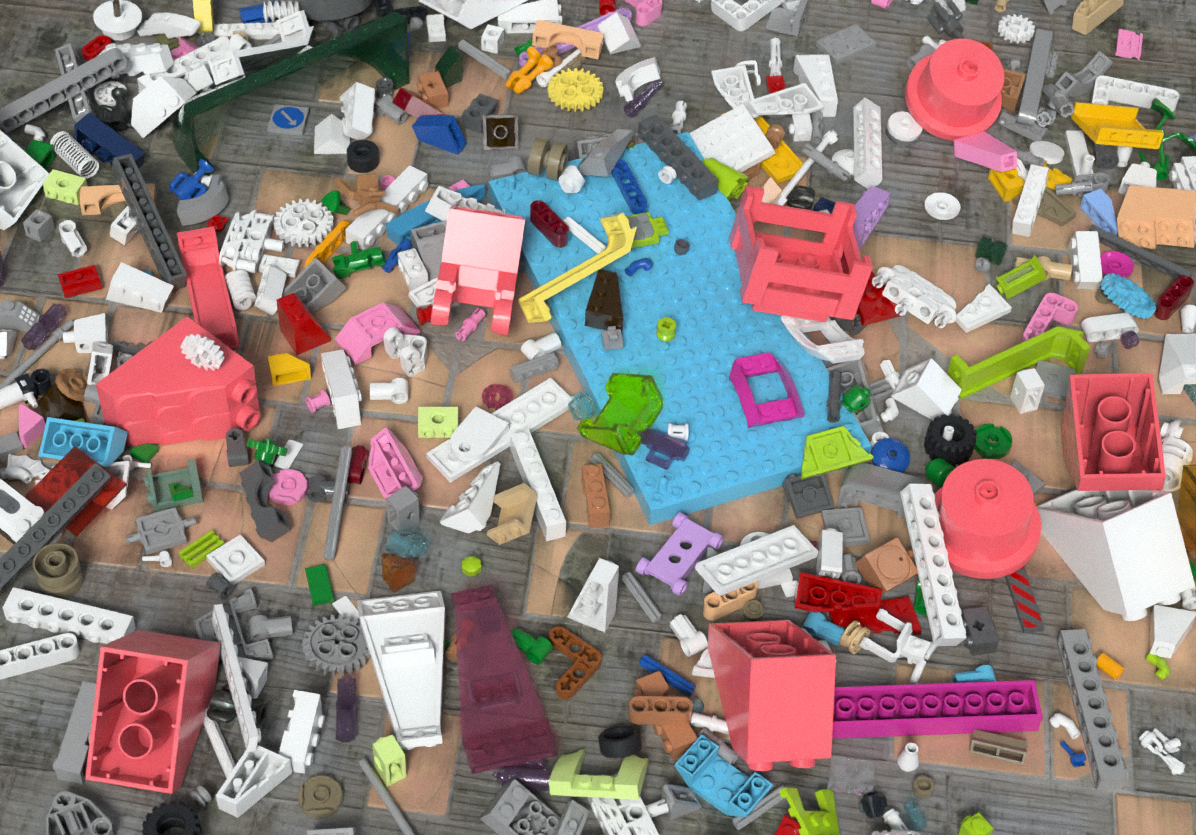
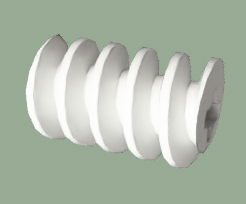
M263 1V17L265 22H268L269 18L274 22L275 18L279 20L299 11L298 1H295L294 6L291 1L288 2L287 6L285 1H282L280 6L278 1H275L274 5H272L271 1H268L267 5Z
M245 270L229 272L225 276V280L233 305L237 310L245 311L256 300L249 273Z

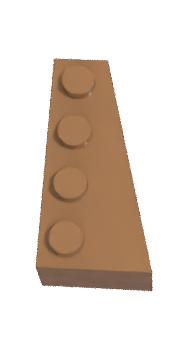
M1003 68L1004 84L1001 89V107L1015 112L1026 74Z

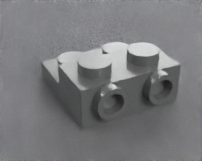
M797 474L787 476L782 483L787 501L791 502L796 519L822 513V510L835 508L824 474L801 480Z

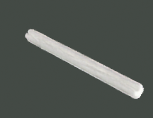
M207 707L203 725L224 774L228 778L236 765L217 721L207 717V710L210 708Z

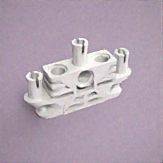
M257 209L242 216H239V212H236L220 251L219 264L221 266L227 264V266L233 268V271L245 270L256 273L265 249L283 252L284 240L270 239L271 226L274 224L275 215L258 213Z
M895 265L893 268L881 267L877 272V276L872 279L873 286L878 284L876 288H881L884 284H887L882 295L897 304L895 312L898 314L902 311L899 314L900 316L905 315L908 311L927 324L937 316L934 323L936 326L941 323L939 328H944L947 323L955 322L956 301L954 298L902 265Z
M587 797L604 835H659L651 818L669 812L665 799L645 806L641 797H639V800ZM638 815V816H640V817H639V818H633L632 816Z

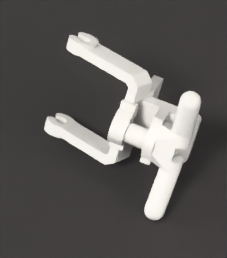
M880 609L876 618L901 632L897 639V651L894 654L866 637H863L859 645L888 662H895L897 658L906 657L909 664H915L909 683L910 685L918 684L926 665L925 660L930 658L938 646H934L933 641L929 642L912 636L911 623L907 622L905 624L891 616L886 610Z

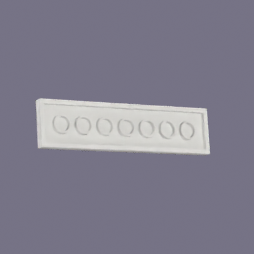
M549 378L491 413L508 422L509 428L482 459L464 461L457 458L451 451L450 439L427 452L426 458L451 483L510 447V434L529 430L530 433L536 431L570 410L571 408L569 407H574L575 401L552 378ZM466 447L460 449V451L467 452L470 450Z

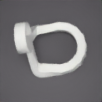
M743 61L735 66L754 65L755 70H748L747 74L753 73L756 86H761L756 61Z

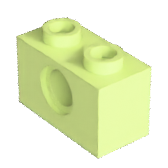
M54 169L43 183L46 197L78 206L80 204V189L87 186L86 178Z
M418 407L419 438H451L453 432L458 428V407Z
M393 734L388 737H382L373 743L374 766L385 785L388 787L406 778L405 754Z

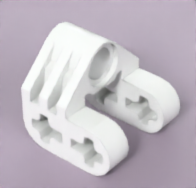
M396 327L388 329L383 336L385 352L392 359L400 357L403 372L408 377H413L425 370L428 358L426 339L423 336L402 334Z

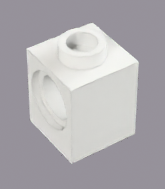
M487 25L481 37V50L498 54L504 42V28Z

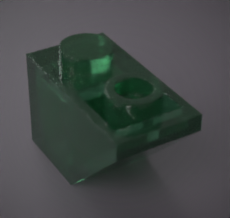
M452 45L448 47L435 65V72L439 71L446 88L462 81L463 57L461 52L457 51Z

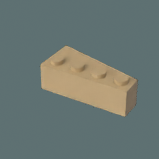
M1124 0L1081 1L1074 12L1072 29L1080 34L1087 35L1122 7Z

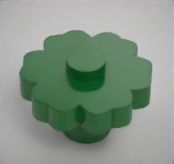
M248 438L246 446L256 449L254 460H259L268 466L273 464L276 454L286 456L288 451L287 448L274 445L275 441L263 438V441Z

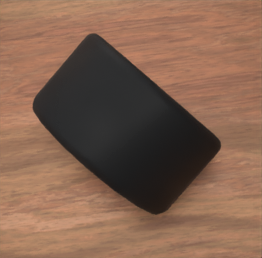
M365 139L352 142L347 148V163L350 169L358 173H368L377 168L379 164L377 145Z

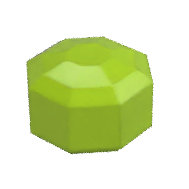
M467 556L462 560V573L468 577L477 576L481 572V560L476 556Z

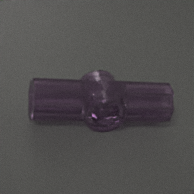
M60 303L53 304L41 315L32 328L22 337L21 342L28 350H35L47 339L55 327L67 315L65 307Z
M342 676V678L337 679L336 740L342 743L355 740L357 681L351 676Z

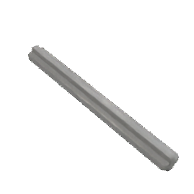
M343 446L340 451L323 553L325 560L332 561L335 559L352 455L351 447Z

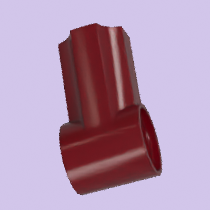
M357 445L352 447L347 479L349 483L361 485L363 481L364 467L369 457V450L365 449L364 446Z

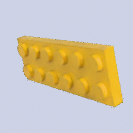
M759 115V117L753 119L765 135L770 125ZM781 140L779 147L774 149V155L760 162V166L777 185L792 179L803 165L802 161L783 140Z

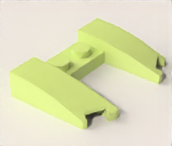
M581 749L575 753L562 754L557 760L549 779L550 795L639 800L648 767V759H642L635 756V754L625 757L617 777L579 775L585 756V749Z

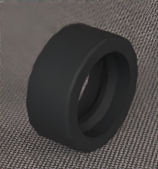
M633 726L609 728L600 733L598 737L600 752L608 758L631 756L640 751L642 747L640 731Z

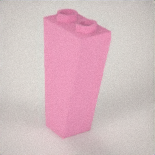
M985 131L953 140L955 157L1000 172L1017 168V151Z

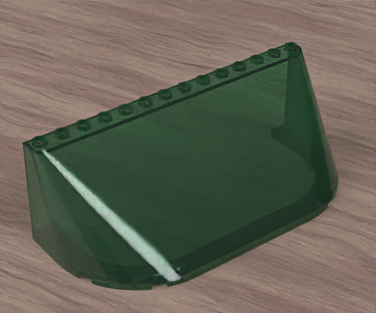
M397 12L390 13L285 53L244 71V75L222 84L212 85L196 93L180 107L172 123V140L177 154L194 174L200 168V158L211 165L197 148L193 122L195 116L335 54L337 56L352 57L354 55L360 57L361 61L372 66L383 78L391 79L395 90L410 84L407 20ZM214 171L211 172V173H207V172H206L204 175H207V176H208V175L214 173Z

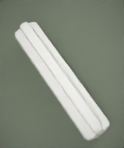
M571 217L563 220L568 226V230L597 254L605 250L606 246Z

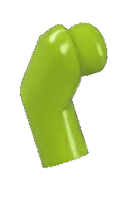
M1150 653L1147 655L1145 660L1159 668L1155 675L1165 680L1166 676L1170 675L1167 662L1157 655Z

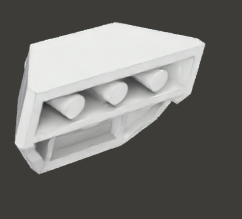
M159 76L133 98L131 126L144 138L196 92L185 79Z

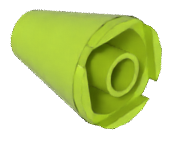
M712 157L709 159L705 158L702 161L718 179L717 189L727 197L730 204L732 203L730 200L739 198L744 192L745 186H748L749 183L746 181L750 180V178L738 170Z

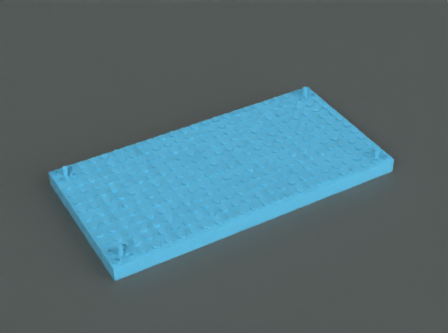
M689 132L677 134L702 162L704 158ZM646 143L626 147L619 160H623L628 164L647 201L646 212H650L651 218L663 217L669 234L659 236V244L631 248L629 253L600 268L601 270L616 272L618 276L623 313L621 333L623 349L604 350L601 331L605 330L585 326V311L598 270L549 297L544 302L550 309L552 318L549 321L555 333L559 336L566 356L629 484L634 488V494L649 525L675 518L679 512L686 515L781 487L786 477L792 474L801 476L805 438L812 434L844 426L869 454L872 445L853 413H850L843 404L840 409L839 422L831 423L827 420L828 407H826V401L829 398V372L822 360L811 356L799 347L781 321L783 315L753 311L751 304L742 302L740 295L742 282L735 249H731L729 242L736 213L727 197L717 189V193L699 201L679 181L678 177L670 184H665L660 180L658 173L667 165L660 161L656 153L650 150ZM583 158L568 161L566 167H578ZM546 168L541 177L529 175L527 171L488 181V196L495 209L501 211L506 209L505 214L526 217L520 259L525 263V272L534 290L597 255V253L569 230L568 243L565 247L558 248L552 245L531 223L530 204L533 201L541 200L562 221L567 217H571L603 243L606 249L608 246V236L600 218L618 213H624L625 216L634 215L630 211L612 173L608 177L582 175L585 183L578 193H565L561 189L559 181L547 179ZM628 179L621 180L623 183L630 182ZM628 192V194L631 196L637 194L635 192ZM684 239L689 242L690 247L685 255L675 253L674 245L676 240ZM643 258L650 259L653 267L648 271L641 267L631 277L625 273V269L633 261ZM664 317L671 318L676 322L675 338L669 342L661 341L656 336L657 322ZM770 352L788 370L796 386L805 416L748 428V422L743 413L736 390L732 382L729 381L731 368L734 360L737 358ZM777 372L746 378L756 405L788 399L783 382ZM668 423H672V425H685V423H688V441H684V439H671V441H668Z

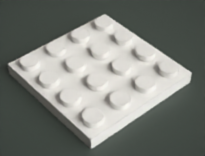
M744 104L689 133L704 159L712 157L739 172H743L775 154L773 147Z

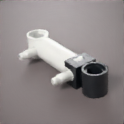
M37 369L33 371L31 378L27 373L15 378V383L1 388L0 410L24 401L25 404L29 403L33 408H36L38 406V395L43 396L53 386L50 372L47 369Z

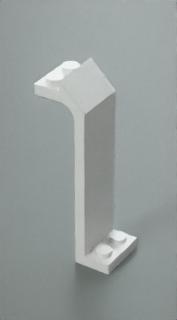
M304 10L276 20L282 39L281 43L231 51L229 57L209 60L215 84H222L244 75L241 62L282 55L308 45L314 26L309 27Z

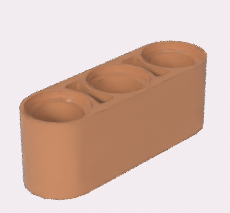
M635 696L629 702L628 717L634 724L686 725L691 721L693 703L687 697Z

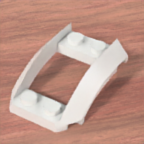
M789 316L781 317L784 327L794 341L813 357L830 361L834 364L859 360L865 354L863 339L855 340L840 328L835 320L831 321L829 316L826 322ZM820 330L831 344L818 346L811 342L803 333Z

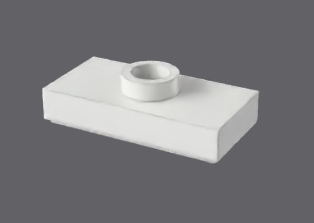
M264 254L259 265V272L263 273L267 265L271 264L287 274L286 277L295 278L300 267V260Z

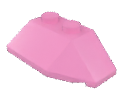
M385 427L371 439L372 447L369 455L368 469L383 497L386 499L405 486L411 491H415L420 487L423 477L405 446L389 428Z

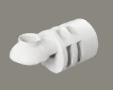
M1175 420L1171 423L1164 422L1160 432L1166 473L1162 491L1173 492L1181 488L1193 458L1192 448L1186 442L1180 440L1184 429L1179 427L1181 420Z

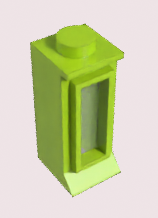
M1034 255L1026 263L1000 277L996 276L998 284L995 286L999 294H1004L1008 300L1047 279L1043 266Z

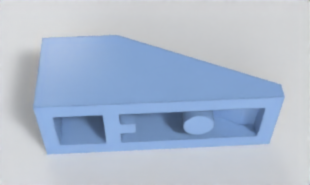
M1101 188L1083 195L1080 209L1097 227L1117 235V220L1112 200Z

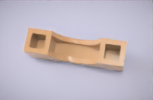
M537 20L533 32L532 46L547 48L558 43H568L576 46L582 56L599 59L604 33Z
M155 183L146 184V187L156 206L157 194L155 189ZM119 185L84 186L80 189L82 215L101 214L109 205L125 201Z

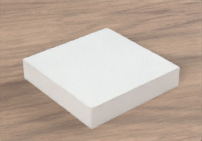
M241 535L206 555L209 564L222 575L226 582H231L233 585L265 566L264 559Z

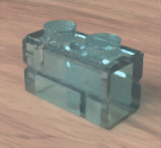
M409 529L393 530L390 532L385 550L396 553V555L402 558L419 557L426 552L427 538Z

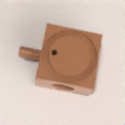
M898 537L864 555L855 562L868 586L882 589V595L918 574L917 568L911 560L914 557L913 549L906 552Z

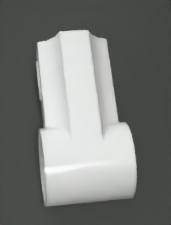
M71 220L61 222L59 230L62 242L66 244L72 256L77 258L83 256L87 251V246L78 233L76 224Z
M551 333L537 341L533 339L527 340L522 345L521 352L530 361L561 348V341L556 333Z
M396 378L392 382L370 383V400L391 399L396 404H403L408 401L409 383L404 378Z
M680 614L670 622V627L680 640L681 648L686 656L690 657L708 648L705 635L701 631L697 632L686 615Z

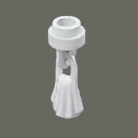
M1147 730L1140 736V744L1144 748H1148L1152 753L1158 754L1165 761L1173 775L1184 772L1185 765L1163 749L1161 742L1157 739V735L1154 732L1150 733ZM1155 742L1158 746L1153 748L1151 744Z

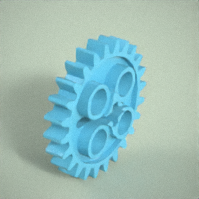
M1108 273L1101 281L1100 285L1102 286L1101 289L1104 290L1103 293L1108 295V299L1113 300V304L1119 305V309L1123 308L1126 313L1128 312L1132 316L1136 315L1138 318L1149 319L1156 311L1157 307L1155 306L1156 303L1152 301L1153 298L1149 297V293L1144 292V288L1138 287V284H1134L1131 279H1126L1125 276L1121 277L1119 274Z

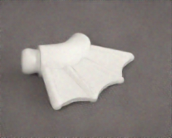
M8 454L7 468L0 469V478L21 480L28 484L39 474H45L44 470L48 468L41 464V460H33L27 455L15 456Z

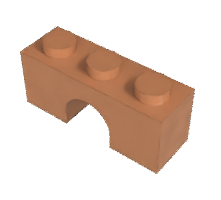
M602 464L582 465L581 484L583 496H586V513L589 528L609 527L610 509Z

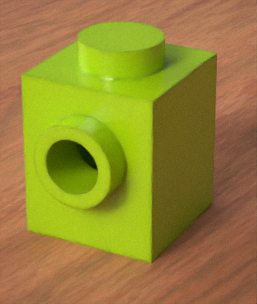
M978 812L971 817L969 815L961 821L958 835H992L994 828Z

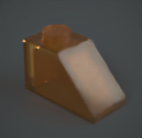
M389 553L381 555L382 577L393 593L415 582L414 572H416V569L411 561H407L403 555Z

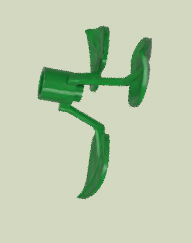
M1154 98L1150 109L1164 115L1158 126L1153 129L1161 130L1164 133L1162 142L1165 143L1173 137H1179L1196 153V144L1185 134L1176 132L1168 137H1164L1166 133L1161 129V126L1167 118L1173 121L1175 116L1166 105L1157 98Z

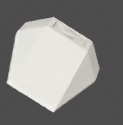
M1196 334L1165 335L1158 377L1162 395L1181 394L1184 384H1196Z

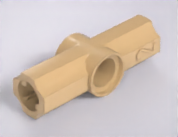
M1046 256L1037 258L1044 268L1047 277L1045 280L1049 278L1070 280L1072 265L1052 262ZM1016 257L1014 268L1031 259Z

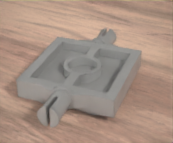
M176 507L135 518L138 527L137 533L125 537L127 544L140 541L144 546L146 555L186 544L185 527L196 525V520L194 516L182 520L177 513Z

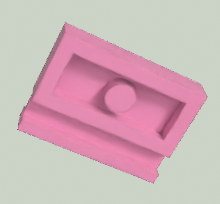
M1119 29L1115 56L1130 59L1135 57L1139 60L1143 34L1137 35L1135 34L1136 32Z

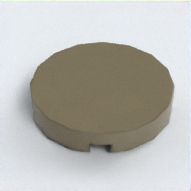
M313 776L307 779V782L299 788V806L310 817H329L336 813L342 805L343 792L341 785L330 776Z

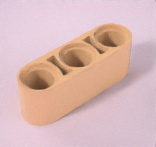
M758 582L719 596L715 591L708 594L704 599V617L712 621L718 620L744 607L748 601L755 600Z

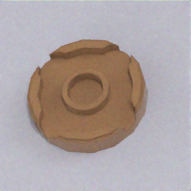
M62 369L56 376L55 382L58 389L73 400L85 401V389L89 385L87 384L88 377L84 374L81 376L78 374L79 371L75 369Z

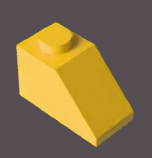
M288 353L267 356L273 386L311 379L310 365Z

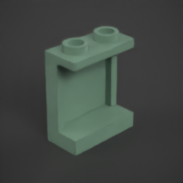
M195 459L187 460L188 468L152 474L151 468H146L148 476H144L146 488H150V492L146 493L148 503H153L154 511L203 502ZM179 483V486L190 487L193 497L173 502L168 484Z

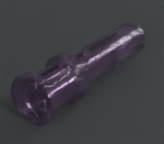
M658 79L652 81L642 93L635 95L633 100L624 106V112L632 118L637 116L638 111L645 108L646 102L662 88L661 81Z

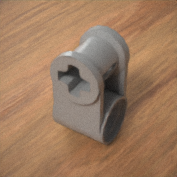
M1099 172L1078 175L1073 180L1075 183L1092 180L1093 191L1101 188L1106 193L1110 177L1106 173ZM1081 192L1077 194L1080 198H1083V195L1088 194L1090 192Z

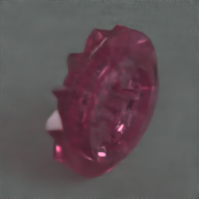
M489 385L482 392L483 404H486L488 409L494 408L497 410L513 400V393L505 385ZM497 393H499L500 396L498 401L495 400Z

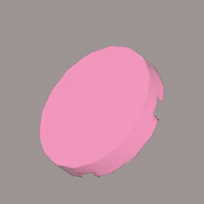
M294 469L280 470V473L273 474L275 483L269 491V497L275 503L292 505L301 501L307 494L308 483L301 472Z

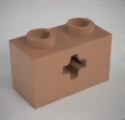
M439 71L418 75L419 82L416 83L418 93H421V98L437 109L448 107V92Z

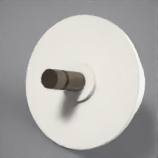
M112 0L101 4L95 10L93 19L95 25L102 30L104 35L109 36L111 40L120 41L126 40L135 34L136 28L141 23L142 13L138 6L129 1Z

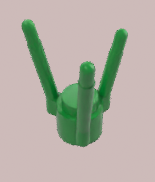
M1162 143L1159 147L1160 162H1157L1153 167L1157 171L1156 180L1159 181L1169 177V155H1166L1164 163ZM1138 151L1142 161L1148 163L1143 153Z

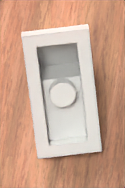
M427 15L426 25L429 42L446 41L444 15Z

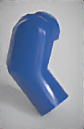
M649 258L633 261L625 269V273L631 277L641 267L648 271L653 267V264Z

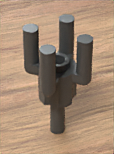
M948 0L946 4L954 15H948L939 2L934 3L933 7L941 16L942 22L939 24L933 14H930L927 18L939 34L946 31L951 38L965 39L961 34L964 29L958 22L963 17V14L953 0Z

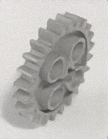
M340 614L338 619L331 615L330 620L322 617V623L315 620V627L309 625V632L304 633L302 640V652L305 654V661L309 660V666L316 665L317 672L324 669V675L331 671L333 677H335L336 672H340V675L343 677L344 671L351 675L353 668L359 671L360 664L366 665V659H370V654L361 625L358 626V620L351 622V616L344 620L342 614Z

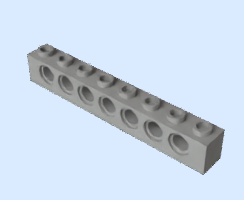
M1086 629L1061 630L1057 639V645L1096 790L1122 789L1125 781L1128 780V770L1123 765V752L1117 744V730L1113 729L1112 712L1107 708V694L1102 690V677L1097 672V659L1092 654L1091 638L1087 636Z

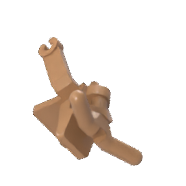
M378 174L357 175L356 190H352L341 177H335L337 182H334V187L338 188L348 199L359 202L361 207L353 211L355 217H359L370 210L378 209L398 213L399 208L397 206L380 201V197L385 195V191L381 190L382 188L378 185Z

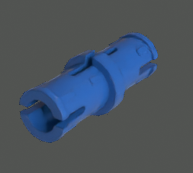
M405 239L402 240L398 247L389 253L390 256L386 259V265L381 266L382 269L390 273L398 263V253L410 250L412 248L411 243Z

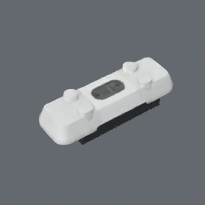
M0 479V534L12 544H15L45 513L40 506L32 504ZM62 532L50 544L57 543L62 537Z

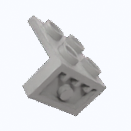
M800 0L799 5L795 6L794 11L779 7L773 9L767 22L766 30L798 37L806 14L807 0Z

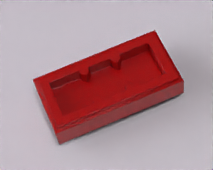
M783 75L766 76L768 94L786 89Z

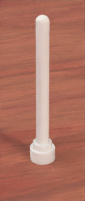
M575 50L559 66L552 68L548 72L540 73L536 77L538 84L546 87L548 82L551 81V77L555 73L560 72L561 68L581 53L580 50Z

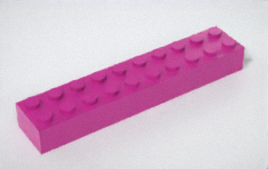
M1035 680L835 687L832 739L972 734L974 729L989 733L1038 731L1043 716Z

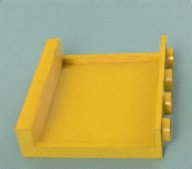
M1082 102L1075 103V111L1071 115V119L1095 144L1159 149L1164 133L1161 130L1146 129L1136 120L1138 108Z

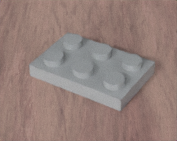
M855 24L817 40L816 47L823 54L829 55L830 60L835 65H838L875 49L876 42Z

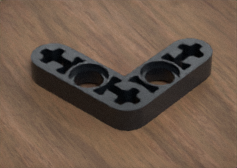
M373 0L379 23L384 27L410 24L411 17H418L422 21L426 20L427 9L423 6L392 10L390 0Z

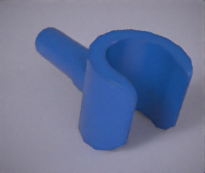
M1065 741L1061 742L1060 745L1070 756L1072 766H1085L1084 761L1087 760L1085 753L1076 754Z

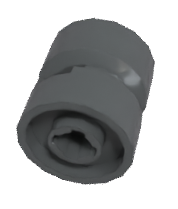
M1094 143L1096 165L1104 170L1115 168L1119 163L1117 146Z

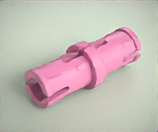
M476 308L472 315L463 321L464 324L455 333L456 338L465 341L469 334L478 328L477 325L486 316L485 312L482 309L479 311V308Z

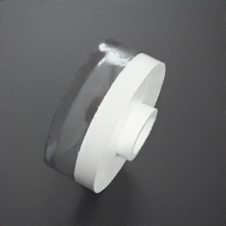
M904 111L892 114L885 129L887 138L893 144L902 147L916 144L922 132V127L914 120L912 115Z

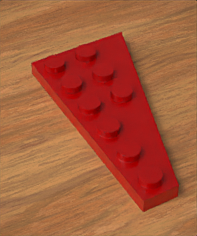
M843 252L840 260L843 273L849 274L848 264ZM872 271L856 311L861 316L860 322L862 326L900 317L899 314L902 312L900 311L897 314L895 312L897 304L882 295L886 287L885 285L881 288H876L878 284L873 286L872 279L876 275Z

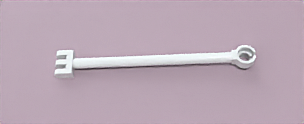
M831 129L822 137L821 143L816 148L819 152L822 153L828 144L832 145L838 140V134L834 129ZM808 158L772 204L782 206L787 201L786 197L811 167L814 160Z

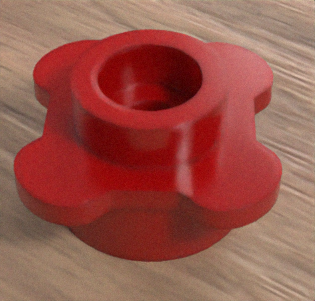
M215 215L206 223V226H214L215 232H221L225 229V223L228 222V219Z

